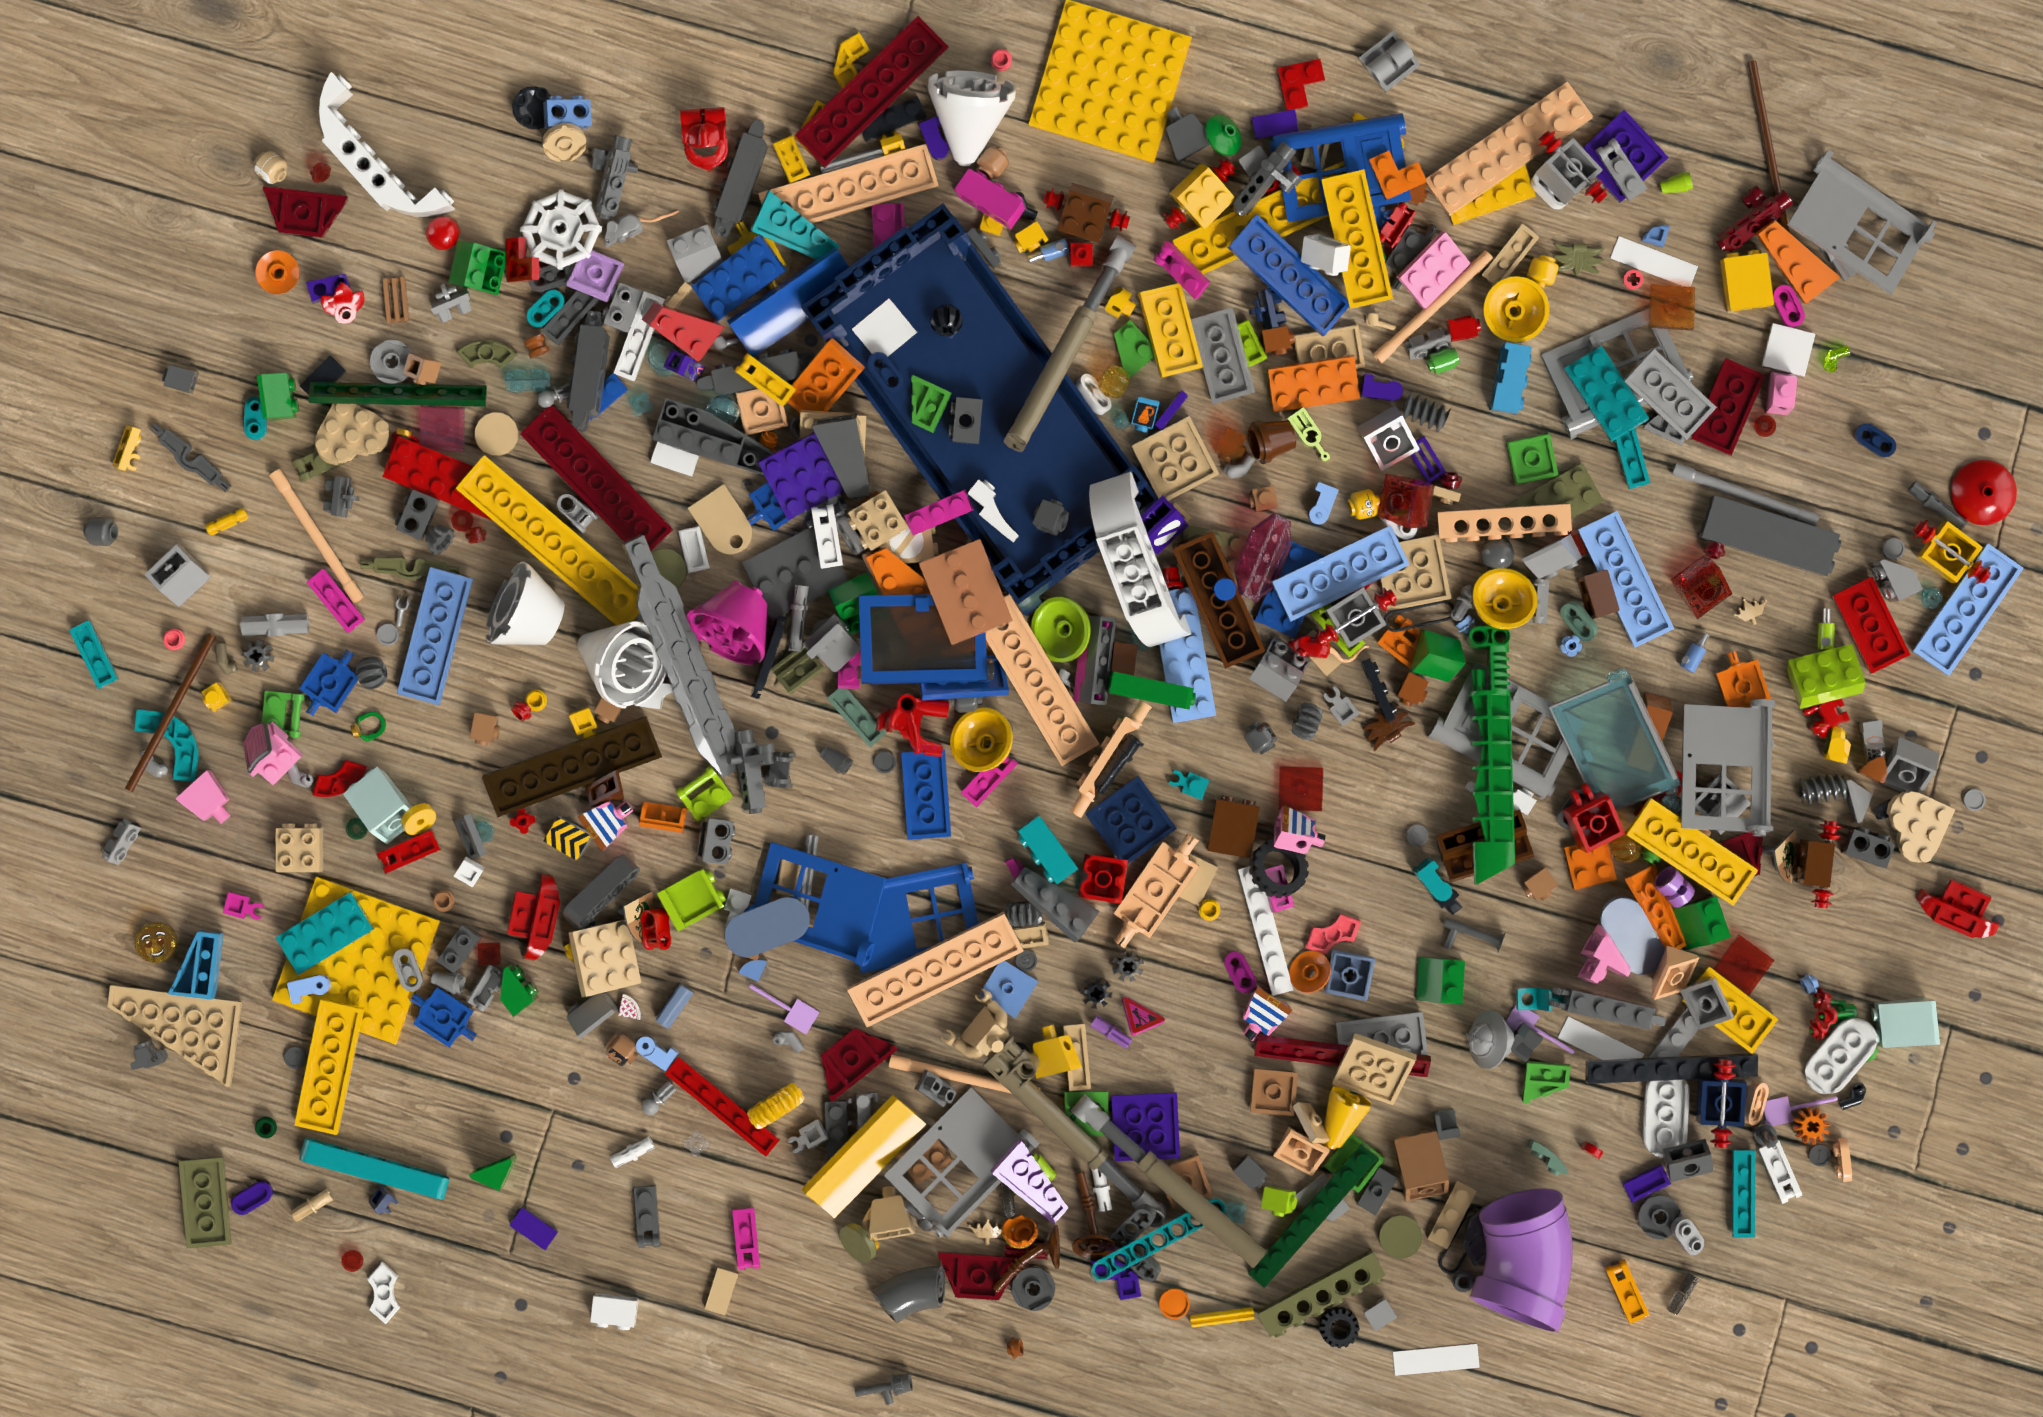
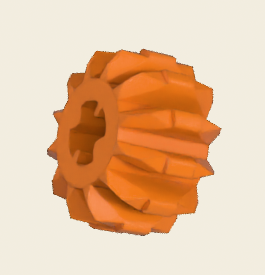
M1807 1107L1806 1114L1799 1110L1798 1113L1801 1118H1793L1798 1125L1792 1126L1793 1130H1799L1795 1134L1796 1138L1802 1137V1142L1805 1144L1809 1139L1811 1144H1816V1137L1822 1142L1824 1138L1821 1134H1829V1131L1824 1129V1127L1830 1126V1122L1824 1121L1827 1115L1825 1113L1820 1114V1109L1815 1108L1812 1112V1109ZM1810 1121L1815 1123L1813 1130L1807 1129L1809 1127L1807 1124Z

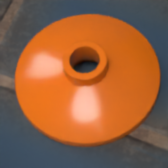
M275 250L266 253L260 258L255 273L259 285L265 291L272 294H284L296 286L300 276V269L292 255L284 251ZM278 269L283 271L281 277H276L275 275Z
M1306 951L1298 955L1292 962L1289 970L1292 985L1303 993H1313L1323 988L1331 974L1329 960L1317 951ZM1315 971L1314 976L1310 977V974Z

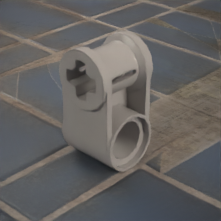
M564 494L559 497L557 501L558 509L582 533L586 532L585 528L594 519H598V516L585 504L583 505L575 496ZM571 498L573 500L572 509L565 510L562 507L563 499Z

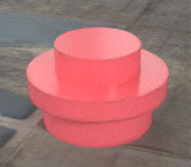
M998 49L992 53L990 63L995 70L1006 71L1012 64V56L1007 50Z
M169 629L163 636V643L170 650H179L185 644V635L179 629Z

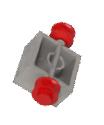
M1548 130L1539 138L1541 143L1538 146L1544 145L1547 148L1545 153L1553 152L1554 155L1535 174L1564 205L1584 188H1587L1585 196L1591 195L1593 197L1591 203L1596 201L1599 204L1608 196L1606 191L1609 188L1602 189L1600 186L1601 180L1595 181L1593 184L1592 180L1603 169L1574 138L1561 147L1562 138L1556 139L1554 137L1555 130L1552 133Z
M1363 587L1326 609L1324 612L1332 625L1326 623L1325 630L1317 629L1318 634L1315 636L1321 646L1326 644L1329 648V642L1332 640L1337 643V634H1339L1345 646L1350 648L1386 626L1387 624L1378 609L1380 608L1387 612V606L1390 604L1394 607L1396 606L1394 602L1397 601V598L1391 589L1387 591L1383 588L1384 593L1381 595L1375 593V601L1372 602Z

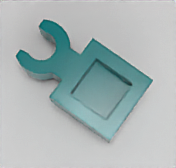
M1173 770L1172 773L1177 774L1179 780L1178 782L1169 781L1168 783L1174 787L1181 785L1183 786L1182 793L1202 800L1210 780L1191 772L1188 773L1186 778L1180 771Z

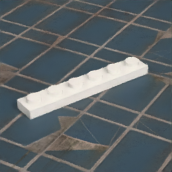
M1251 866L1240 868L1238 873L1271 994L1274 996L1293 991L1268 897L1264 891H1259L1257 889L1258 886L1252 882L1253 877L1249 874Z

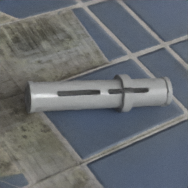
M795 585L793 604H791L790 608L792 609L788 650L802 652L806 610H808L807 594L809 586Z

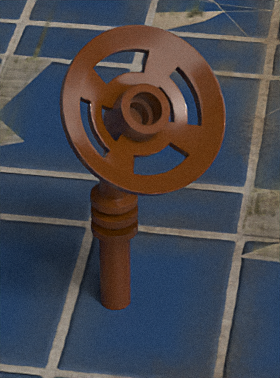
M1084 1171L1076 1173L1082 1196L1080 1200L1083 1201L1081 1204L1084 1206L1083 1210L1086 1211L1090 1234L1077 1238L1072 1244V1249L1077 1255L1084 1258H1104L1116 1251V1244L1110 1238L1100 1236L1098 1233L1094 1211L1096 1206L1093 1204V1195H1090Z
M1054 1225L1049 1241L1040 1243L1020 1258L1014 1259L1015 1262L1011 1263L1012 1266L1009 1265L1008 1270L992 1286L997 1293L1014 1275H1018V1271H1022L1021 1268H1025L1026 1263L1043 1252L1050 1254L1055 1269H1059L1060 1239L1058 1225Z

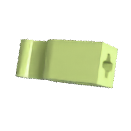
M1304 407L1286 419L1292 424L1294 432L1301 443L1306 447L1315 448L1319 454L1320 461L1324 463L1330 459L1329 454L1319 444L1321 432ZM1312 431L1316 434L1314 443L1306 440L1308 436L1306 432Z

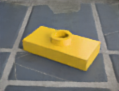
M793 135L772 143L790 184L810 176Z

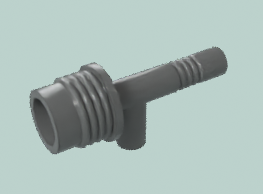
M909 1373L892 1374L890 1382L855 1388V1395L859 1397L882 1392L885 1404L890 1405L894 1403L891 1390L895 1396L912 1391V1378Z

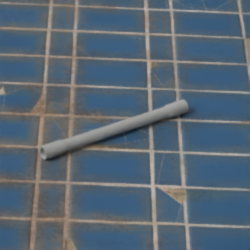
M1677 462L1674 464L1671 475L1688 481H1694L1793 517L1800 522L1812 526L1817 525L1820 514L1698 472Z

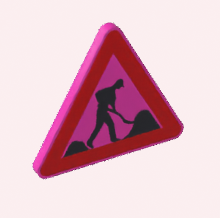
M1127 997L1122 998L1131 1035L1135 1036L1165 1022V1018Z

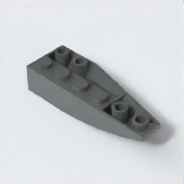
M665 398L652 438L655 442L763 476L765 475L757 461L774 453L708 411Z

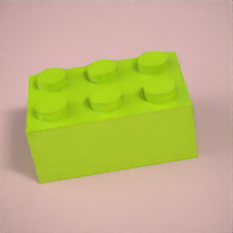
M1853 644L1788 660L1787 673L1800 709L1864 692L1866 681Z

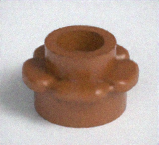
M1012 1337L1010 1342H1007V1352L1014 1359L1024 1354L1021 1338L1015 1339Z

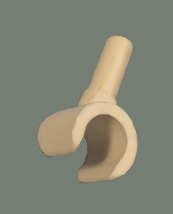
M1369 313L1366 315V324L1368 326H1378L1395 331L1396 326L1378 321L1379 314Z

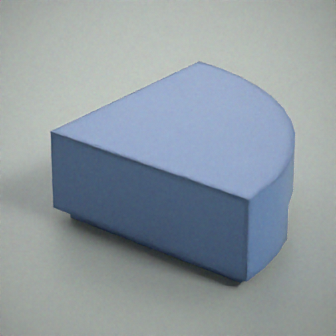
M1660 225L1650 229L1642 238V242L1663 248L1670 226Z
M762 959L752 960L746 963L739 973L759 981L767 961Z

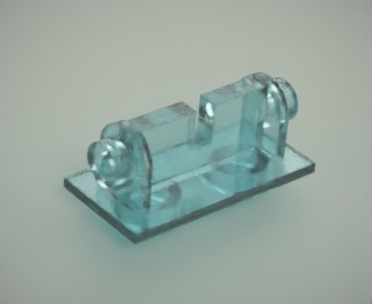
M546 369L530 370V377H526V370H510V372H506L505 383L507 391L520 393L523 391L542 392L551 390L549 381L551 380V372L546 371Z

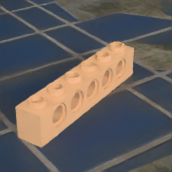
M1571 504L1439 511V539H1444V542H1457V538L1466 537V541L1480 540L1479 536H1488V540L1502 539L1501 535L1510 534V538H1523L1524 533H1532V537L1546 536L1545 532H1554L1555 536L1568 535V531H1572ZM1551 514L1555 517L1556 522L1553 526H1546L1543 523L1545 515ZM1530 516L1534 523L1531 527L1525 528L1521 525V518ZM1502 517L1509 518L1511 520V527L1502 529L1499 526V520ZM1481 518L1487 519L1489 522V528L1485 531L1477 527V521ZM1464 520L1467 523L1466 531H1457L1455 522Z

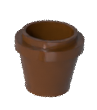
M1258 420L1252 422L1248 428V441L1254 458L1260 461L1261 464L1270 463L1272 459L1296 448V436L1289 420L1271 422Z

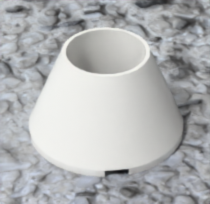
M520 562L511 570L514 574L510 580H504L492 604L486 628L490 629L489 635H485L488 643L497 645H546L553 638L562 620L565 607L564 601L528 563Z

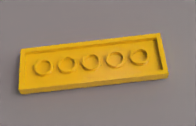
M1365 170L1321 179L1334 239L1351 245L1348 271L1342 272L1350 309L1393 299Z
M1652 798L1648 799L1626 831V835L1732 906L1735 905L1758 871L1755 867L1698 829H1682L1681 818Z
M324 998L320 999L294 1126L338 1135L364 1013L363 1007Z

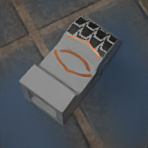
M1875 719L1858 722L1866 761L1869 762L1879 756H1883L1885 759L1886 752L1882 734V720Z

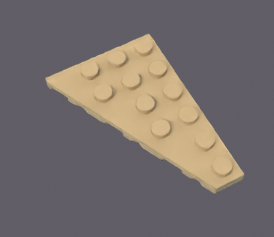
M110 985L108 1008L119 1013L123 1018L141 1028L142 1031L183 1056L185 1060L197 1068L199 1067L206 1074L223 1083L224 1086L230 1087L232 1085L242 1001L219 998L209 1000L169 995L165 991Z

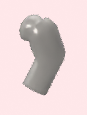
M153 756L145 769L155 777H161L168 772L167 766L154 762Z

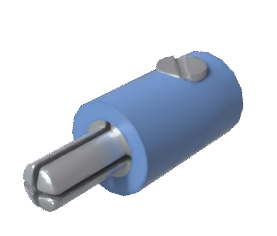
M1065 238L1040 246L1041 251L1029 255L1028 261L1032 263L1044 258L1045 262L1070 253Z
M1703 632L1697 644H1691L1685 657L1682 659L1680 667L1695 673L1707 651L1703 647L1710 636L1709 634Z

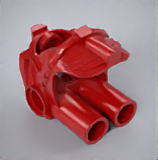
M725 107L680 110L681 137L686 158L693 165L707 172H712L714 167L721 164L727 157L728 141L725 129ZM719 144L715 154L707 157L697 155L691 148H707Z
M903 694L897 700V707L888 709L878 716L876 730L881 731V729H885L886 732L890 733L893 730H899L901 735L909 740L914 754H921L923 752L924 755L942 757L943 747L940 744L923 739L920 735V723L923 715L947 718L950 701L940 699L922 700L921 697L915 698L910 694ZM905 697L910 698L913 702V706L909 710H904L901 707V701Z

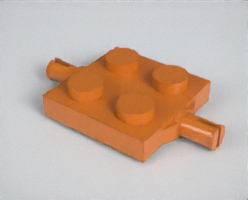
M1736 650L1727 653L1731 666L1726 670L1715 673L1726 707L1750 708L1751 700L1771 699L1758 659L1744 663L1739 662Z

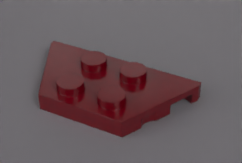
M263 186L276 228L279 233L324 238L348 201V196Z
M1745 832L1719 842L1720 845L1758 870L1755 876L1760 875L1763 836H1753V832Z
M856 1027L821 1054L830 1100L832 1102L896 1052L898 1050L897 1046Z
M938 1251V1257L943 1265L952 1291L957 1298L1000 1300L1010 1281L999 1293L992 1286L1008 1270V1266H1012L1011 1263L1015 1262L1014 1259L1020 1258Z

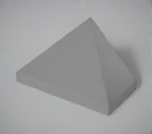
M1845 779L1847 801L1852 820L1855 823H1860L1863 821L1873 794L1852 780Z

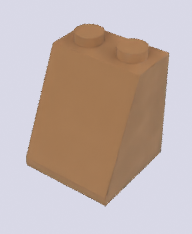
M1425 1130L1415 1136L1401 1135L1394 1140V1149L1406 1202L1448 1193L1449 1178L1437 1131Z

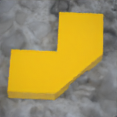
M859 32L840 43L833 75L842 89L858 74L853 62L871 52Z

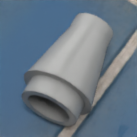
M434 971L431 983L453 994H460L465 986L466 978L461 976V973L454 974L451 972Z

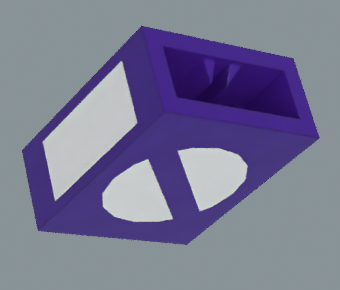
M1163 495L1141 515L1156 555L1189 526L1178 510Z

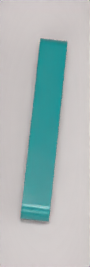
M311 1138L304 1139L299 1160L305 1163L441 1200L445 1199L450 1177Z
M1209 1200L1212 1204L1217 1205L1223 1214L1225 1213L1226 1207L1222 1200ZM1187 1212L1096 1261L1090 1268V1277L1096 1282H1103L1205 1226L1201 1223L1200 1225L1192 1224L1190 1220L1191 1214ZM1172 1225L1181 1227V1235L1178 1236L1172 1233ZM1154 1235H1159L1163 1239L1161 1246L1153 1243L1152 1237ZM1135 1245H1140L1143 1248V1256L1135 1255L1133 1251ZM1117 1255L1122 1256L1125 1260L1124 1266H1117L1114 1262V1257ZM1095 1267H1104L1106 1271L1105 1276H1097Z

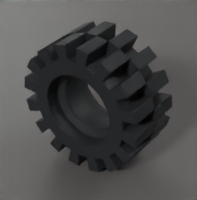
M1345 1307L1328 1309L1327 1313L1321 1316L1322 1319L1319 1322V1331L1322 1338L1331 1347H1349L1348 1345L1350 1343L1353 1344L1355 1338H1358V1331L1360 1330L1356 1316L1349 1309H1345ZM1338 1319L1344 1320L1348 1325L1346 1333L1340 1336L1333 1334L1331 1331L1332 1323Z

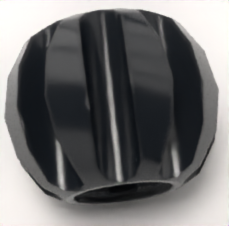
M952 304L939 305L931 313V327L940 336H953L962 328V313Z
M1095 976V983H1091L1090 978H1088L1084 982L1089 987L1087 989L1081 987L1080 994H1087V997L1081 1000L1085 1005L1087 1002L1092 1001L1091 1008L1097 1009L1096 1005L1098 1002H1101L1103 1007H1105L1108 1003L1104 998H1112L1113 993L1105 991L1111 985L1108 981L1100 984L1102 977ZM1094 987H1097L1098 990H1102V992L1099 993V998H1095L1094 995H1090V993L1093 992Z

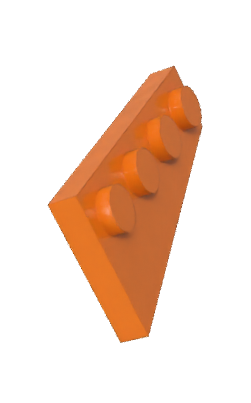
M1772 220L1756 233L1803 303H1808L1840 278L1839 275L1777 221Z

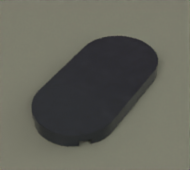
M778 614L765 648V656L760 663L750 697L759 699L761 694L758 691L762 692V689L765 687L784 632V625L781 623L787 621L786 616Z

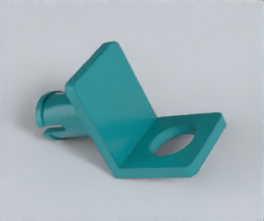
M1518 988L1516 990L1517 1010L1552 1011V1006L1548 1005L1549 1000H1556L1562 1003L1564 995L1554 994L1551 992V989ZM1525 993H1530L1532 1002L1526 1006L1522 1002V996Z

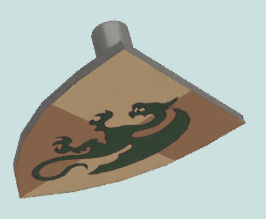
M1795 829L1777 847L1762 846V854L1773 855L1775 870L1778 871L1783 881L1789 884L1792 883L1793 868L1797 860L1795 855L1797 845Z
M652 891L618 908V913L624 915L630 934L641 944L642 926L640 916L643 911L654 909Z

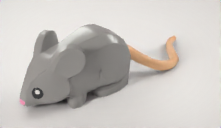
M677 210L656 218H644L634 214H625L616 222L611 220L607 223V232L604 238L605 247H610L617 240L621 244L626 241L627 237L632 238L642 233V222H656L675 215L680 211Z

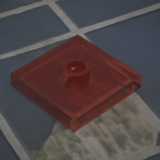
M1279 766L1278 810H1281L1284 805L1296 811H1322L1324 768Z
M1738 934L1713 970L1745 994L1750 995L1775 960Z

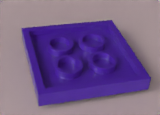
M1625 110L1583 148L1603 169L1596 176L1597 180H1601V184L1605 188H1609L1608 191L1619 203L1625 199V196L1595 152L1600 146L1603 148L1608 144L1609 140L1615 138L1642 181L1647 179L1669 158ZM1614 152L1608 154L1610 161L1616 157Z
M815 432L757 461L787 520L844 492Z
M1177 1092L1111 1095L1112 1117L1115 1126L1147 1153L1149 1151L1153 1152L1157 1158H1180ZM1114 1144L1115 1161H1133L1130 1156Z

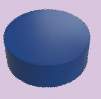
M1229 578L1219 579L1214 585L1215 595L1220 600L1232 599L1236 593L1235 583Z

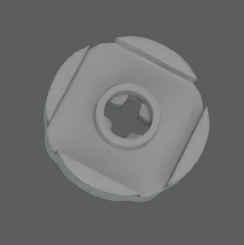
M384 341L376 346L371 353V369L382 382L389 384L404 382L409 377L403 374L408 354H413V352L406 344L400 341ZM396 356L395 359L398 361V365L390 368L387 359Z

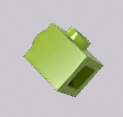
M1266 1186L1264 1187L1261 1208L1271 1210L1272 1215L1284 1217L1285 1214L1292 1213L1296 1208V1191Z

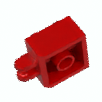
M1584 783L1581 785V788L1586 798L1581 800L1575 789L1570 790L1569 794L1574 804L1562 811L1578 848L1589 853L1626 833L1608 794L1602 791L1593 794L1589 785Z

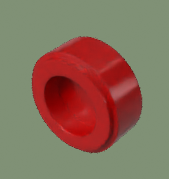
M1584 1142L1581 1150L1600 1160L1603 1155L1601 1149L1589 1142Z

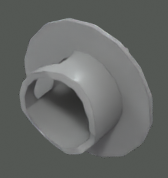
M1487 1010L1481 1012L1474 1019L1470 1031L1466 1033L1470 1054L1474 1062L1481 1068H1495L1511 1053L1514 1033L1507 1026L1504 1018L1496 1011Z

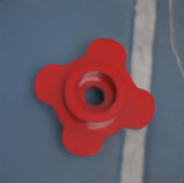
M524 808L517 810L516 816L510 819V825L518 828L522 834L528 833V828L536 822L535 816L527 813Z

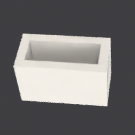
M1322 234L1304 236L1301 262L1308 264L1312 269L1324 270L1327 275H1338L1339 272L1348 271L1351 245Z
M595 1293L590 1322L595 1323L597 1327L606 1328L609 1324L617 1325V1329L630 1330V1327L634 1328L636 1324L639 1298Z

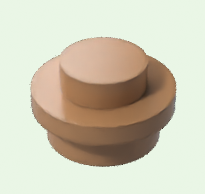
M440 890L433 897L434 907L441 912L449 911L455 904L454 895L448 890Z

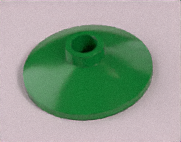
M1220 114L1213 115L1207 120L1205 135L1211 147L1225 156L1237 153L1242 145V137L1237 125L1227 116Z

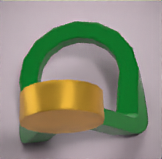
M368 712L357 716L355 723L350 725V728L355 738L361 737L363 741L369 742L384 733L386 730V720L379 712ZM369 716L379 718L381 721L380 730L374 734L364 735L360 730V722Z

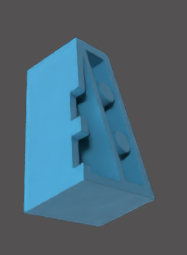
M1507 342L1500 346L1490 411L1516 415L1519 410L1523 409L1524 397H1522L1523 388L1526 389L1528 381L1526 373L1531 363V346Z
M201 930L196 933L185 956L186 958L176 975L177 977L168 992L169 995L209 1000L216 998L224 938L223 932Z

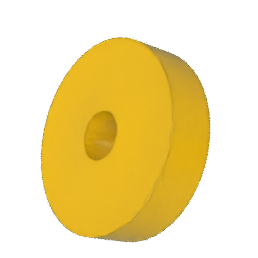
M417 804L404 813L401 818V825L407 834L417 835L423 833L435 822L436 813L429 804Z

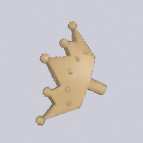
M1743 598V610L1739 607V614H1733V616L1738 617L1744 622L1751 619L1752 624L1755 625L1757 624L1755 617L1762 614L1767 600L1765 599L1761 604L1754 600V605H1751Z
M986 1219L987 1222L983 1227L979 1223L976 1228L969 1224L968 1227L973 1230L978 1238H985V1245H989V1238H997L1002 1231V1228H998V1224H995L993 1228L989 1223V1219Z

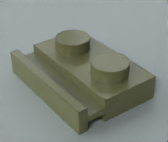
M802 645V652H792L771 668L790 695L825 669L816 656L811 659L807 655L808 650L804 645Z

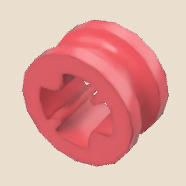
M1630 270L1623 277L1624 285L1631 290L1639 288L1644 280L1643 275L1638 270ZM1632 273L1635 274L1636 278H1639V283L1636 282V286H1632L1631 282L1627 281V277L1630 278Z

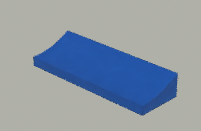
M833 247L727 322L749 354L755 357L807 321L808 317L801 306L836 281L835 277L846 270L849 265L839 250Z

